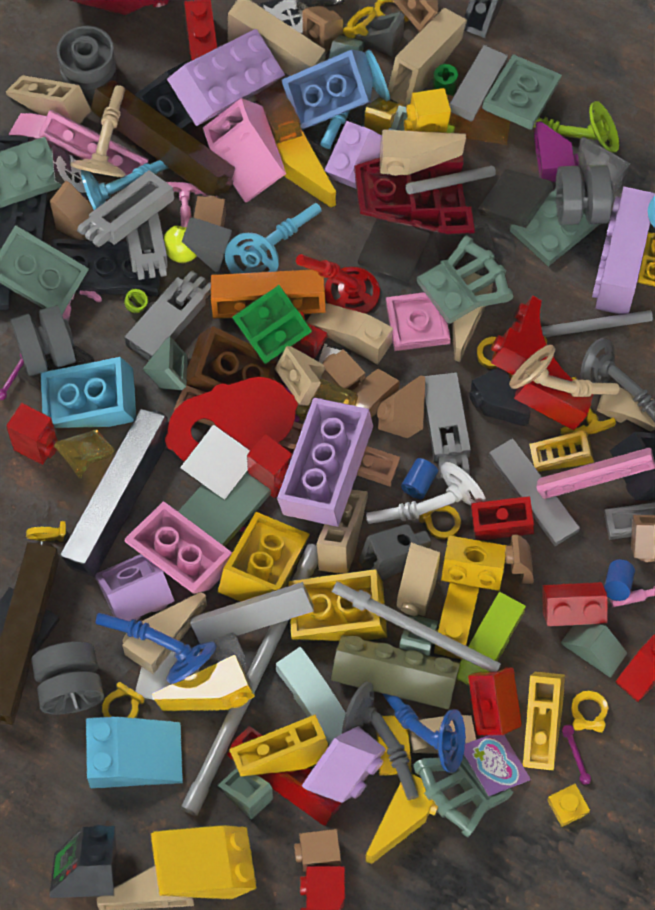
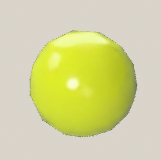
M172 226L163 238L167 256L178 263H187L194 260L197 255L182 243L186 227Z

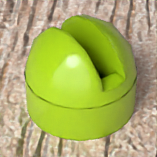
M139 289L130 290L124 300L126 309L131 313L142 312L148 303L147 295ZM131 298L138 307H136L129 299Z

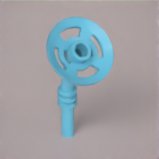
M367 50L366 57L373 76L372 87L385 101H389L390 94L381 69L371 50ZM351 110L331 118V122L320 143L323 148L330 149L341 124L345 123Z
M158 160L150 165L144 164L139 166L131 174L108 184L105 182L99 184L89 171L81 170V177L93 210L104 204L106 199L111 198V194L124 189L148 170L157 174L169 167Z
M314 203L294 218L286 219V222L283 221L281 225H277L276 230L266 238L256 233H242L235 236L228 243L225 251V261L232 274L261 272L266 267L270 269L268 272H277L279 256L274 245L281 239L286 240L288 236L290 237L293 233L298 232L297 228L321 213L320 206ZM245 239L253 240L244 242L241 246L237 245L240 241ZM252 245L248 250L244 249L245 247ZM267 250H270L272 258L268 257ZM234 255H240L241 261L247 267L245 271L241 270L236 264ZM260 261L264 263L262 266L256 267Z

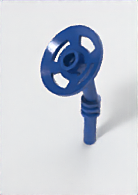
M98 613L96 617L97 625L125 632L128 637H133L134 635L136 639L140 638L143 641L148 639L175 652L174 657L177 661L170 669L166 678L169 684H175L195 672L212 656L217 647L214 642H206L191 648L188 644L184 645V643L150 627L149 623L143 624L142 621L137 622L135 619L127 621L102 613Z
M382 693L395 711V717L402 727L411 730L428 744L434 746L435 749H438L443 769L446 772H455L462 762L466 742L465 724L461 713L458 710H449L442 720L439 731L434 733L418 721V716L407 704L405 705L399 697ZM451 720L453 721L455 732H453L450 726Z

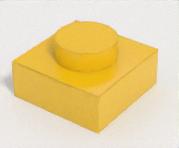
M576 784L548 796L547 801L561 827L588 815L590 812Z

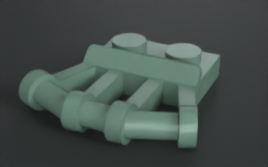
M467 235L461 240L458 248L448 260L441 261V264L417 277L418 285L448 325L478 307L504 303L513 299L512 289L508 288L504 267L496 263L494 260L495 256L490 250L486 251L473 243V239ZM466 252L477 258L458 270L454 268ZM483 267L487 268L488 274L469 285L463 280ZM496 283L497 292L478 296L474 295L490 284Z
M464 755L459 768L451 773V776L437 783L432 771H445L439 758L421 759L413 765L416 774L420 775L425 787L424 795L428 800L435 802L439 808L437 812L440 816L448 818L461 828V833L466 837L474 831L484 813L506 801L513 794L509 788L488 796ZM460 784L465 792L448 800L443 791ZM473 801L477 808L471 818L468 819L457 808Z

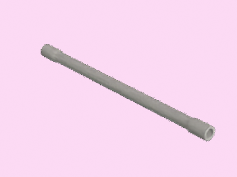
M307 545L297 565V571L292 581L309 579L313 575L318 565L316 545ZM290 619L270 625L246 674L253 693H255ZM251 699L241 707L230 708L196 780L192 783L181 806L183 811L194 816L198 815L209 792L210 784Z

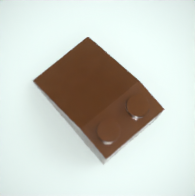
M211 326L199 334L187 368L186 385L210 392L216 385L222 383L231 385L254 377H265L280 383L281 377L275 370L280 358L275 357L264 364L251 344Z

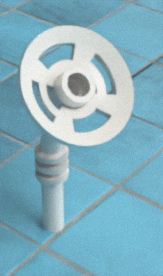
M445 462L441 466V473L449 487L446 489L447 493L418 504L416 501H413L411 504L409 502L405 503V506L401 503L396 508L367 512L366 516L369 524L395 519L406 521V517L408 520H412L413 517L418 519L419 515L454 502H459L460 500L471 506V503L486 502V498L478 484L463 469L453 463ZM470 491L473 494L475 500L471 499V495L469 493Z

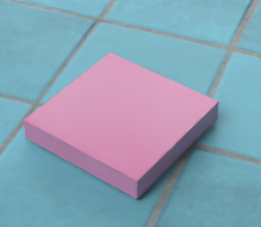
M424 292L386 297L389 324L393 327L392 341L394 351L450 344L448 324Z

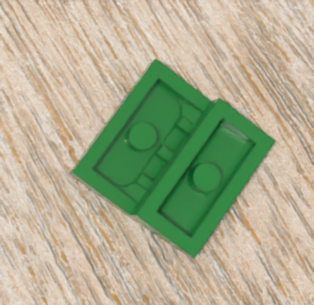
M280 285L232 317L264 364L282 353L287 346L291 347L312 332Z

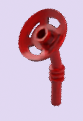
M299 254L296 257L297 265L316 271L320 276L328 278L324 288L327 304L365 314L369 313L377 305L380 297V287L376 278L369 271L359 267H344L340 269V266L328 260L319 261L303 254ZM366 280H369L372 284V296L366 293L364 282ZM332 284L339 285L338 292L341 297L337 300L332 296ZM361 302L364 303V305L356 308L345 307L346 304L356 305Z

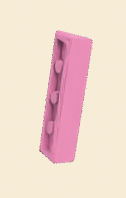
M49 110L38 136L46 137V140L83 159H92V153H96L100 134L53 110ZM110 140L106 154L109 156L108 162L126 173L125 176L131 174L135 168L148 163L149 159Z
M652 449L638 450L539 478L536 486L537 491L542 498L547 499L655 469Z

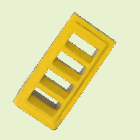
M586 430L529 444L533 464L538 472L594 463L592 448ZM577 445H581V452H577ZM564 447L570 448V455L565 454ZM552 449H558V458H554ZM540 450H546L547 461L542 460Z

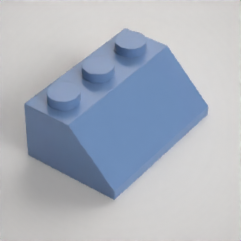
M351 49L282 79L297 129L301 128L304 130L371 101L373 76L365 52Z

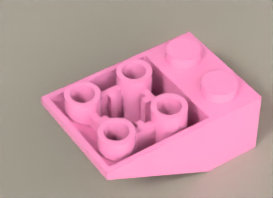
M240 98L203 127L210 150L235 167L232 177L233 185L244 202L248 203L286 174L263 106Z

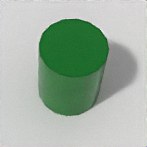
M442 64L434 71L432 90L444 88L448 100L452 99L456 94L458 79L456 68L449 64Z

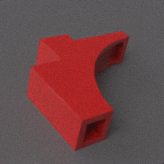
M532 295L526 304L521 303L514 314V318L517 321L513 323L503 337L498 335L491 347V350L494 351L491 364L514 375L526 360L547 346L540 323L542 300ZM553 357L546 368L549 371L548 375L573 381ZM532 381L525 386L517 388L514 399L575 430L588 415L593 394L590 397H574L571 393L546 387L540 383L536 384Z

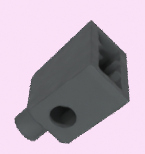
M407 524L372 534L367 537L358 561L363 571L376 569L383 581L404 571L411 543L429 548L431 547L430 537L426 531L414 534L411 527Z

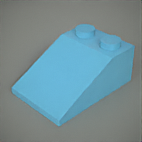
M121 357L41 373L42 413L52 418L54 428L111 427L132 423L136 419L134 370Z
M126 717L86 718L87 780L90 788L183 783L180 722Z

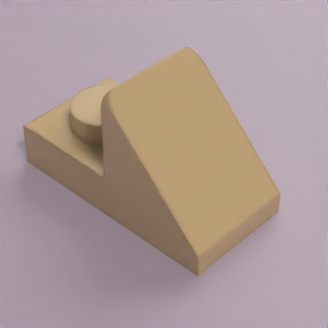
M287 346L275 370L290 392L295 396L299 405H309L321 384L319 380L326 367L297 349Z

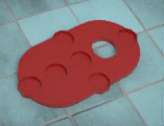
M254 377L231 385L222 383L216 385L210 392L185 400L175 409L168 424V434L165 437L166 445L169 450L174 451L185 462L199 444L192 437L191 431L193 425L202 419L212 421L216 427L248 450H251L265 434L279 444L292 430L298 402L295 396L289 393L283 385L269 378Z

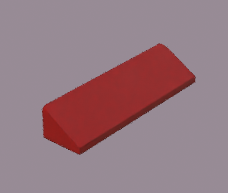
M249 726L233 741L230 749L263 735ZM229 750L228 757L233 760V757ZM309 768L257 775L267 781L273 790L324 826L343 804L306 790L302 786L312 772Z

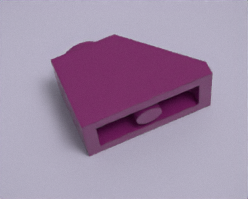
M536 122L534 143L540 183L556 182L558 166L579 167L578 154H573L570 141L543 122Z

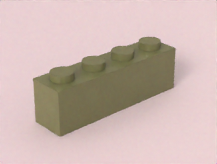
M342 635L336 650L331 681L360 687L364 682L368 681L373 684L374 691L449 709L460 663L452 662L443 657L436 658L424 655L415 650L407 651L395 648L386 643L366 641L358 636Z

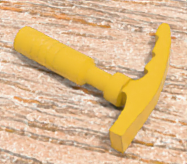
M590 408L586 418L589 424L587 427L583 425L575 430L563 427L561 428V434L566 435L581 430H586L587 434H594L614 427L616 421L614 417L605 421H598L599 418L596 414H593Z

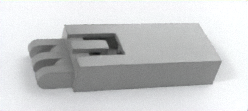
M148 170L91 212L89 218L79 225L77 231L81 235H85V238L89 241H93V244L97 247L102 246L108 240L115 245L174 200L173 187Z
M157 212L126 236L133 273L137 272L138 280L144 279V270L149 272L150 278H155V269H159L161 277L167 276V254Z
M193 270L183 280L177 277L125 336L126 346L149 361L167 338L171 337L175 340L206 305V298L211 294V282L201 289L205 285L206 279L200 276L194 282L197 273ZM186 298L190 300L181 311L174 307L176 304L183 306Z
M457 372L424 376L426 377L424 407L434 462H438L440 478H443L441 466L445 462L461 465L462 469L469 475L468 458L470 457L471 449ZM446 427V430H448L449 427H453V433H446L447 445L443 446L440 428Z

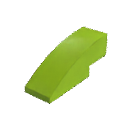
M499 592L468 647L498 661L509 643L511 635L523 617L526 606ZM462 658L457 679L469 685L468 675L473 673H491Z

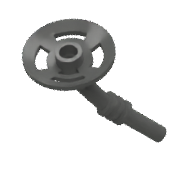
M605 338L596 340L585 354L581 366L580 380L591 381L590 375H592V383H608L612 377L634 396L633 401H638L637 406H642L641 411H646L655 422V399L651 400L652 395H647V389L643 390L615 365V349L612 342ZM605 347V354L596 358L598 352Z
M366 681L358 688L348 706L343 721L342 734L355 726H359L362 729L365 724L369 726L372 724L388 747L387 755H391L389 757V760L392 762L391 766L397 770L407 800H413L419 797L408 767L409 758L406 757V751H403L405 747L400 745L380 713L377 712L376 708L372 707L374 687L372 683Z

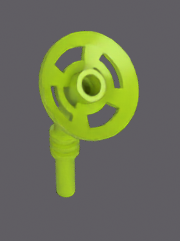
M598 101L590 104L589 117L591 125H588V128L560 125L558 121L554 123L553 119L548 121L547 117L544 119L538 118L536 121L543 122L561 136L598 140L610 153H615L619 149V138L615 124L606 108ZM607 140L610 141V146H609V147H608L607 144L605 143Z

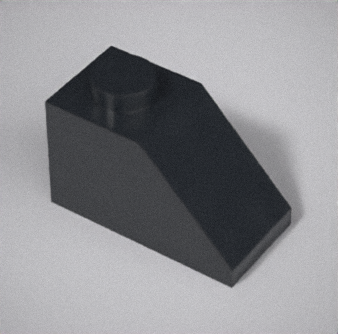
M470 0L464 19L467 20L464 30L485 38L501 8L503 0Z
M498 367L472 380L469 393L470 400L474 407H479L485 416L522 426L529 423L531 411L527 405L514 399L517 389H513L509 385L511 379L506 371Z

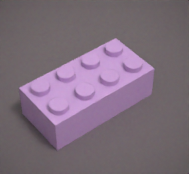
M254 29L183 65L167 80L195 125L198 126L224 112L240 98L246 100L267 89L285 74L258 30Z
M623 187L621 197L615 196L592 295L593 298H597L595 309L620 315L629 313L650 226L648 206L655 193Z
M313 397L277 497L283 515L339 527L373 429L369 409Z

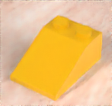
M255 512L223 568L218 592L242 602L287 587L310 534Z
M376 569L288 581L289 586L303 582L314 605V612L290 619L292 639L340 641L342 635L358 636L363 640L387 638L386 619L366 609L361 611L352 606V602L332 593L338 581L358 592L362 590L370 594L371 599L385 605L383 581Z
M212 826L151 833L159 896L233 899L257 889L247 827Z

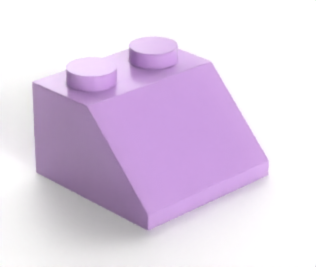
M346 121L324 171L335 181L356 188L354 165L380 158L382 135Z
M142 554L105 569L95 576L113 616L127 621L132 619L139 620L140 616L149 612L161 611L168 604L174 602L163 571Z
M357 726L334 738L302 786L306 790L341 803L351 797L356 799L367 786L364 783L367 776L375 774L383 763L381 756L386 751V748Z

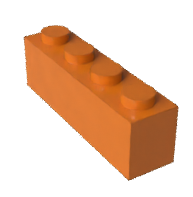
M313 270L211 275L213 319L232 318L278 285L281 286L299 312L301 311L304 314L326 313L324 277Z

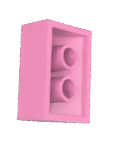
M164 501L125 538V542L193 594L210 590L221 579L223 568L232 554L230 550Z

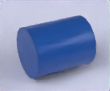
M417 458L401 484L402 490L413 498L423 499L438 474V468L425 459Z
M619 559L610 563L604 584V589L609 599L623 601L629 597L635 575V568L630 562Z

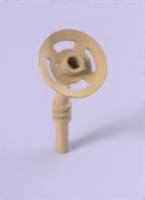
M120 85L115 86L109 107L105 108L101 120L103 126L96 153H92V159L71 162V167L98 174L125 177L126 173L109 163V156L106 155L113 129L117 127L121 114L119 108L125 92L124 87Z
M553 345L543 347L526 360L515 372L509 383L511 388L516 389L534 381L536 384L540 383L546 387L571 393L574 397H590L591 394L617 395L619 393V385L617 383H592L590 380L577 379L568 381L548 375L549 371L546 368L555 353Z

